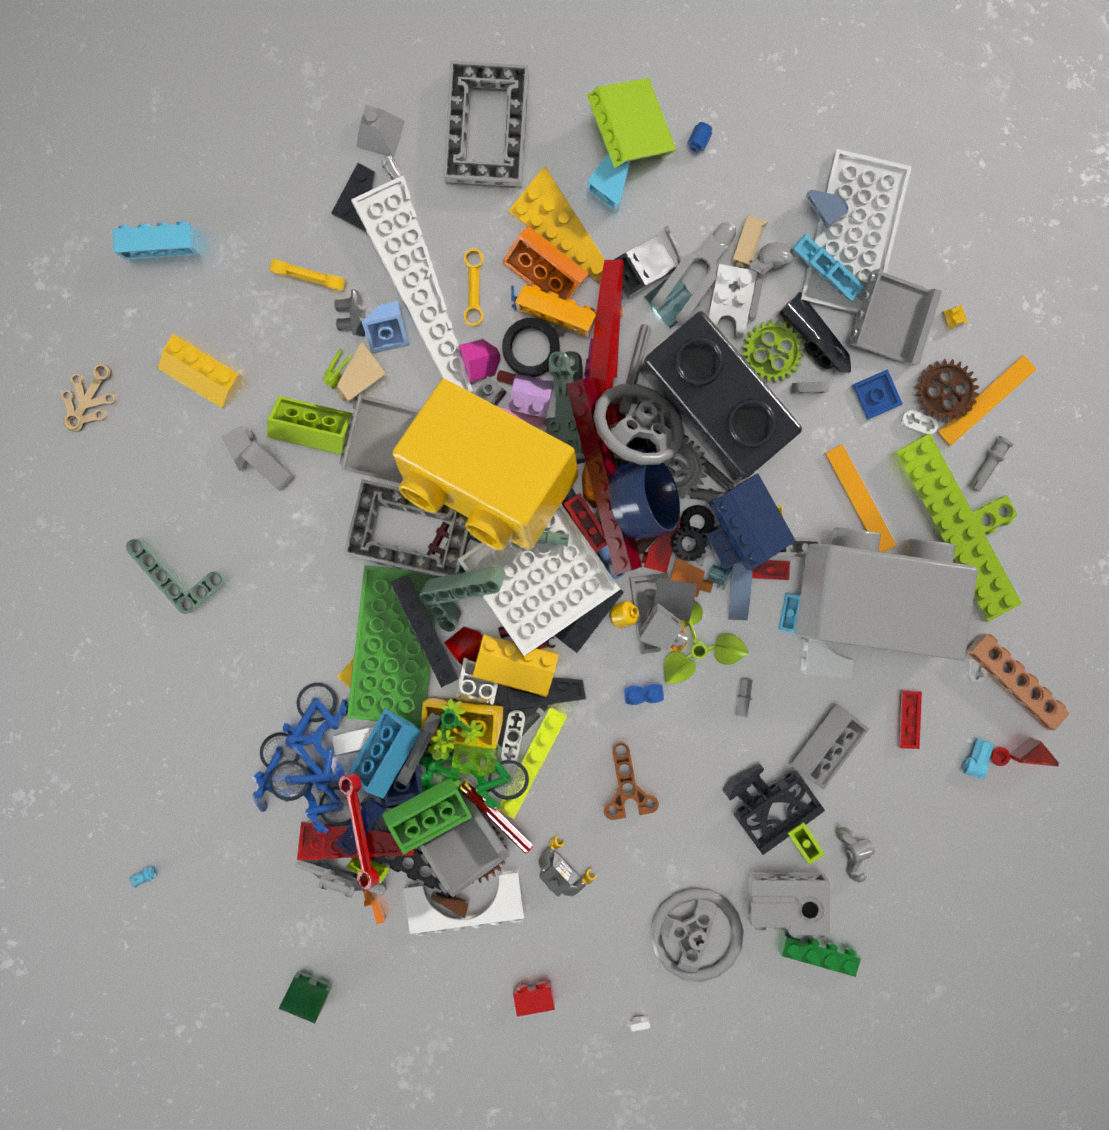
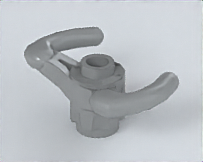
M840 827L836 830V835L846 847L845 855L849 860L847 874L853 881L863 882L867 878V874L861 873L857 875L856 871L863 860L871 858L875 853L874 846L870 840H854L856 834L851 829Z

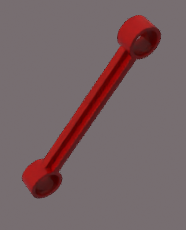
M350 773L340 778L339 787L347 795L361 866L357 880L359 885L367 890L379 883V874L371 866L357 794L361 789V781L358 775Z

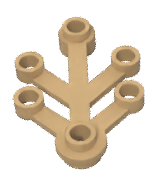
M98 364L94 367L93 374L95 378L85 394L82 386L83 376L75 373L70 377L79 404L76 410L72 403L74 399L73 392L69 390L62 391L61 399L64 401L67 411L64 425L69 431H79L84 423L95 420L104 421L107 418V413L101 409L96 410L92 414L83 415L87 408L102 404L112 405L116 402V396L112 393H106L104 396L92 399L101 382L110 376V369L106 365ZM102 369H105L106 374L104 376L100 375V371ZM76 376H79L80 378L78 383H75L74 378ZM66 393L70 394L69 399H65ZM109 395L113 397L111 402L107 401ZM99 412L103 413V417L101 419H99L97 416ZM73 419H76L77 424L73 426L71 422Z

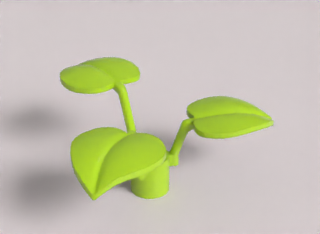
M696 600L693 602L690 621L682 620L684 628L690 627L694 643L691 645L692 654L686 656L681 651H675L667 655L664 661L665 682L667 684L680 683L689 679L696 670V663L690 658L702 659L707 655V652L714 648L715 659L723 665L734 664L749 655L744 642L731 633L720 634L716 639L717 645L706 647L703 641L697 640L692 624H697L701 621L703 609Z

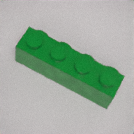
M783 933L779 947V953L782 957L854 977L857 975L861 961L857 951L846 948L844 950L832 943H820L819 940L814 938H794L793 935Z

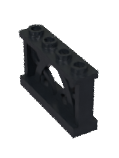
M797 770L787 773L778 783L770 785L764 793L756 795L750 803L739 807L734 816L761 854L764 855L787 839L789 831L802 822L805 825L822 814L825 809ZM795 784H798L801 787L800 793L797 797H794L796 795L795 788L792 792L788 791V789L793 787ZM805 792L812 800L808 804L801 800ZM773 803L790 804L787 808V819L782 822L778 819L768 820V814ZM793 808H794V810H798V811H797L796 813H794L793 815L791 814ZM756 814V817L751 820L760 822V824L749 825L747 824V819ZM770 824H777V826L771 830L772 825ZM760 829L762 837L757 840L752 831Z

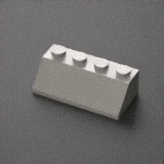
M836 704L830 710L823 723L818 726L811 739L806 742L802 751L795 757L791 766L824 790L870 728Z

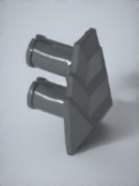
M352 289L350 298L336 299L334 301L336 311L350 310V318H338L336 320V327L338 331L352 329L353 335L365 337V330L362 324V320L366 318L365 309L359 291Z

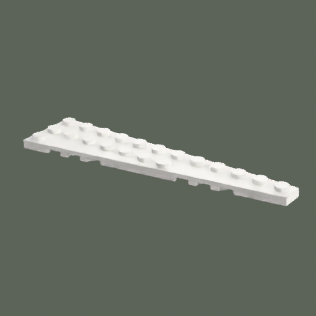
M402 175L353 198L351 202L442 379H447L473 393L432 262L422 237V231L410 200L411 197Z

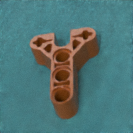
M616 741L612 746L618 787L611 800L604 804L605 817L610 820L626 818L624 803L627 799H634L637 802L639 815L654 813L659 807L657 797L652 793H647L635 782L629 746L624 741ZM620 745L626 748V752L622 755L615 752L616 747ZM623 764L630 767L629 771L625 774L619 771V767ZM624 784H632L633 789L630 792H624L622 790ZM648 799H651L652 802H655L652 803V807H648V805L646 804L648 803ZM610 806H613L614 809H617L615 810L614 814H611L610 811H607L610 810Z

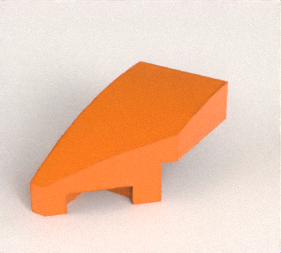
M363 890L364 906L372 905L376 924L384 923L386 916L378 898L373 892Z

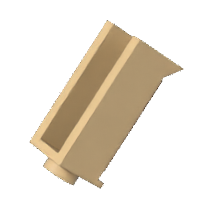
M750 215L747 216L731 261L735 263L734 266L743 269L749 268L759 244L763 227L768 224V221Z

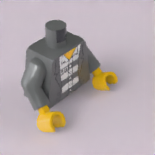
M556 836L549 841L550 847H547L539 858V877L556 896L559 897L561 894L575 896L586 887V884H591L597 876L590 878L588 873L592 870H588L580 879L574 870L554 851L564 845V840L557 843L559 836Z

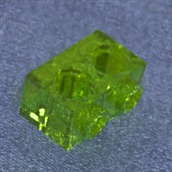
M455 744L452 767L458 769V773L469 774V771H474L476 775L487 777L488 773L494 774L498 751L487 747ZM468 755V762L462 764V758ZM486 757L487 763L485 766L481 767L480 761L482 758Z

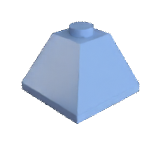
M398 301L379 305L362 320L372 353L409 344Z

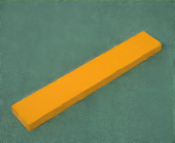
M1025 355L1020 357L984 389L978 397L974 398L977 403L975 405L970 404L973 409L971 411L966 410L967 415L965 417L961 414L959 420L953 417L951 422L948 421L937 431L939 436L948 446H951L1035 372L1037 368Z
M843 444L826 452L825 455L865 530L881 534L879 552H885L897 546Z

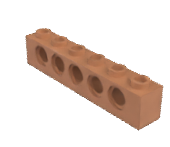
M980 634L966 652L1046 730L1055 731L1070 714L1065 709L1066 706L1061 701L1055 700L1052 697V692L1046 687H1042L1034 675L1028 674L1024 670L1025 666L1021 662L1015 661L1006 648L997 644L998 640L991 634ZM990 650H992L994 653V657L992 659L989 657ZM1004 663H1006L1007 665L1006 672H1004L1002 668ZM1018 676L1021 678L1020 685H1017L1016 679ZM1032 689L1035 693L1033 699L1030 697V691ZM1045 703L1048 704V710L1046 712L1044 710Z

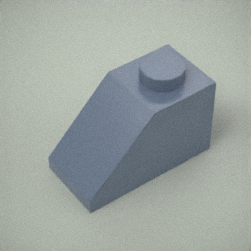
M810 190L805 195L826 228L846 216L849 212L847 210L849 208L848 204L843 198L840 199L838 195Z

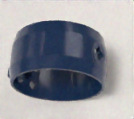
M646 449L636 450L642 453H646ZM627 461L626 464L613 471L609 483L610 504L618 526L627 537L631 539H650L664 535L676 528L680 517L679 494L674 478L664 463L659 465H639Z

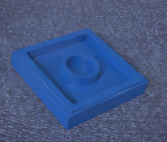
M888 369L851 385L866 420L903 405Z

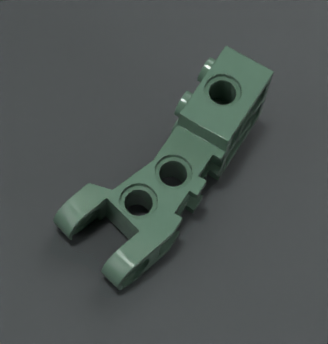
M576 351L554 352L549 357V372L554 377L556 410L555 417L546 418V433L573 447L576 459H583L585 457L566 387L567 383L583 379L582 358ZM570 355L574 356L575 358V364L573 366H570ZM558 356H561V367L557 366L555 362Z

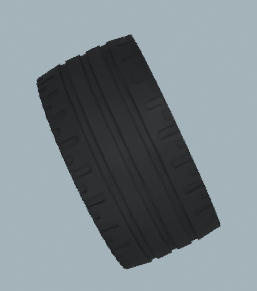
M538 318L518 320L508 328L502 342V352L508 366L518 374L531 377L547 373L549 371L550 355L560 351V342L556 331L550 324ZM526 329H537L543 332L550 343V352L547 359L536 366H526L519 363L512 351V343L515 337Z

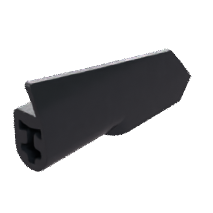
M798 292L778 313L805 338L804 346L806 351L822 368L830 369L834 366L840 373H850V354L811 304L801 299L802 293Z

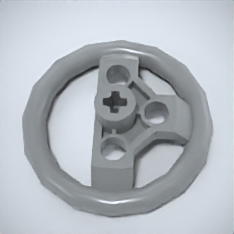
M620 384L607 389L596 401L593 419L597 433L606 446L622 459L639 465H659L672 459L682 447L685 430L680 414L670 401L657 391L639 384ZM622 396H637L649 400L640 403L637 410L620 421L612 431L609 430L605 416L607 407L614 399ZM664 415H666L670 421L671 428L673 431L672 435L671 430L667 428L664 424ZM627 425L632 426L634 430L628 428ZM653 429L658 430L660 434L655 433ZM635 437L647 438L656 445L657 452L642 453L630 449L626 445Z
M689 889L674 894L660 906L652 921L650 940L655 957L666 971L682 980L703 982L719 977L733 966L742 950L744 930L739 913L726 898L711 890ZM693 900L698 901L694 916L682 922L668 916L680 904ZM718 907L729 920L732 930L731 946L725 957L717 964L698 970L704 950L708 945V937L716 915V908ZM700 915H707L709 917L708 922L705 924L699 923L698 918ZM677 927H682L685 933L678 937L674 934V930ZM662 936L678 943L682 951L678 964L667 954ZM690 951L697 953L695 960L687 959V954Z

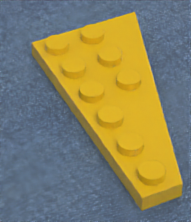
M544 166L512 205L509 212L524 225L534 229L588 272V276L599 283L605 259Z

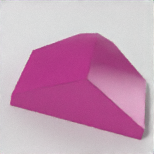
M484 339L459 345L470 382L495 375L500 362V354L495 346Z

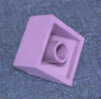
M516 373L508 410L545 419L553 381Z

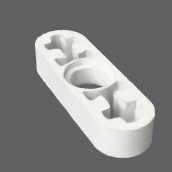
M520 709L512 710L508 713L501 750L502 761L508 760L507 756L504 755V753L509 751V746H505L506 743L511 746L517 745V748H512V754L515 757H511L510 760L517 761L525 722L524 712ZM515 713H519V717H522L521 720L517 721V727H520V729L516 727L509 728V725L513 726L514 719L511 716H515ZM511 731H515L519 735L518 739L514 742L507 738L508 733Z

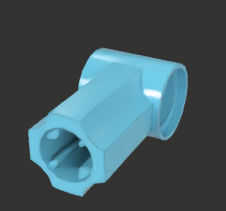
M977 738L972 755L965 763L964 773L983 780L988 772V761L994 744Z

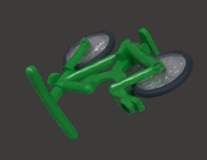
M498 746L495 750L467 747L450 753L449 758L446 760L440 759L438 761L433 759L432 754L431 756L425 754L419 761V764L426 768V773L421 775V782L426 790L434 787L431 784L433 773H438L446 778L451 777L453 781H458L461 773H470L478 781V785L475 787L476 793L485 799L484 804L492 810L495 807L500 809L501 804L492 799L487 792L491 791L495 796L504 800L516 799L527 789L529 775L526 768L517 761L504 760L498 762L491 755L492 751L497 752ZM472 754L469 765L456 766L450 771L439 766ZM481 757L492 767L488 776V782L485 781L483 773L478 769Z

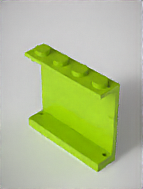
M649 78L599 86L587 94L589 104L614 168L627 161L658 155L660 159L665 158L677 150Z

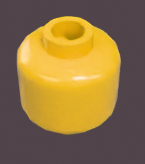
M626 601L614 605L609 618L613 625L622 629L632 626L637 622L639 611L631 602Z

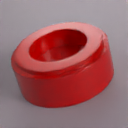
M994 747L990 760L997 766H1004L1010 760V753L1004 747Z

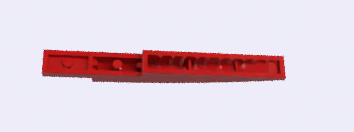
M604 260L589 376V378L594 377L599 398L607 389L613 387V378H617L623 260ZM612 402L607 407L605 416L610 431Z

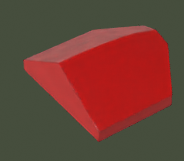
M464 626L446 640L444 644L462 665L464 658L476 662L483 636L479 631Z

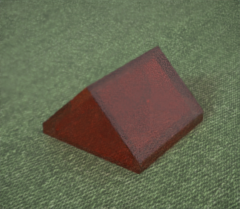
M1032 737L1010 754V759L1019 763L1059 767V762L1041 741Z

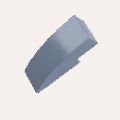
M742 563L732 565L729 620L748 621L752 569L746 570Z

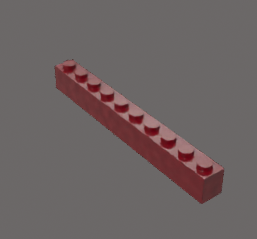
M594 377L567 383L566 387L614 573L620 574L641 568L642 563L636 540L627 537L622 532L615 520L610 504L609 483L611 475L617 466L613 451L606 446L598 435L593 419L596 401L599 399Z

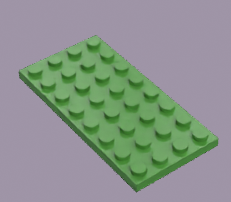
M364 565L347 714L348 719L378 721L386 708L414 725L421 726L422 705L427 700L430 664L390 582L408 574L419 596L426 581L438 577L402 569ZM424 606V608H425V610H426V612H427V614H428V617H429V619H430V621H431V623H432V625H433V627H434V629H435V622H436V621H435V619L432 617V615L429 613V611L426 609V607Z

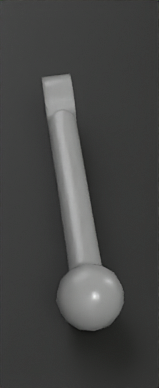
M666 226L664 227L665 232L677 254V261L680 263L684 257L681 256L671 231Z

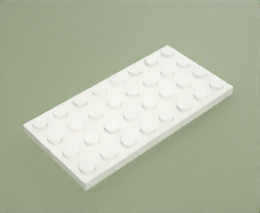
M836 149L826 193L838 195L840 199L843 198L848 204L849 208L847 210L849 212L827 228L819 219L814 242L819 247H823L836 261H840L859 280L864 288L853 301H850L808 265L802 290V300L857 314L863 303L862 295L867 290L869 284L867 282L869 274L873 270L880 268L883 269L882 272L887 273L912 166Z

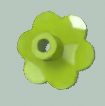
M431 742L432 745L428 747V751L432 754L434 760H446L449 758V753L453 749L447 747L446 752L443 753L441 748L434 749V745L437 742Z

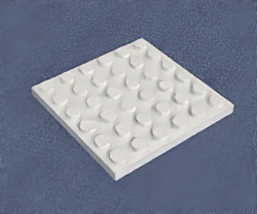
M562 504L543 532L549 530L552 533L569 534L568 547L552 544L546 546L543 543H536L531 550H526L510 541L505 550H496L481 543L458 559L466 572L490 567H499L505 571L506 577L500 591L495 594L484 595L483 597L524 656L620 590Z

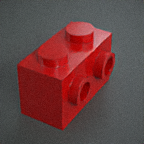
M540 981L535 983L534 986L524 984L513 989L517 1017L555 1010L551 982Z

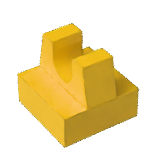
M962 304L942 312L948 330L968 323Z

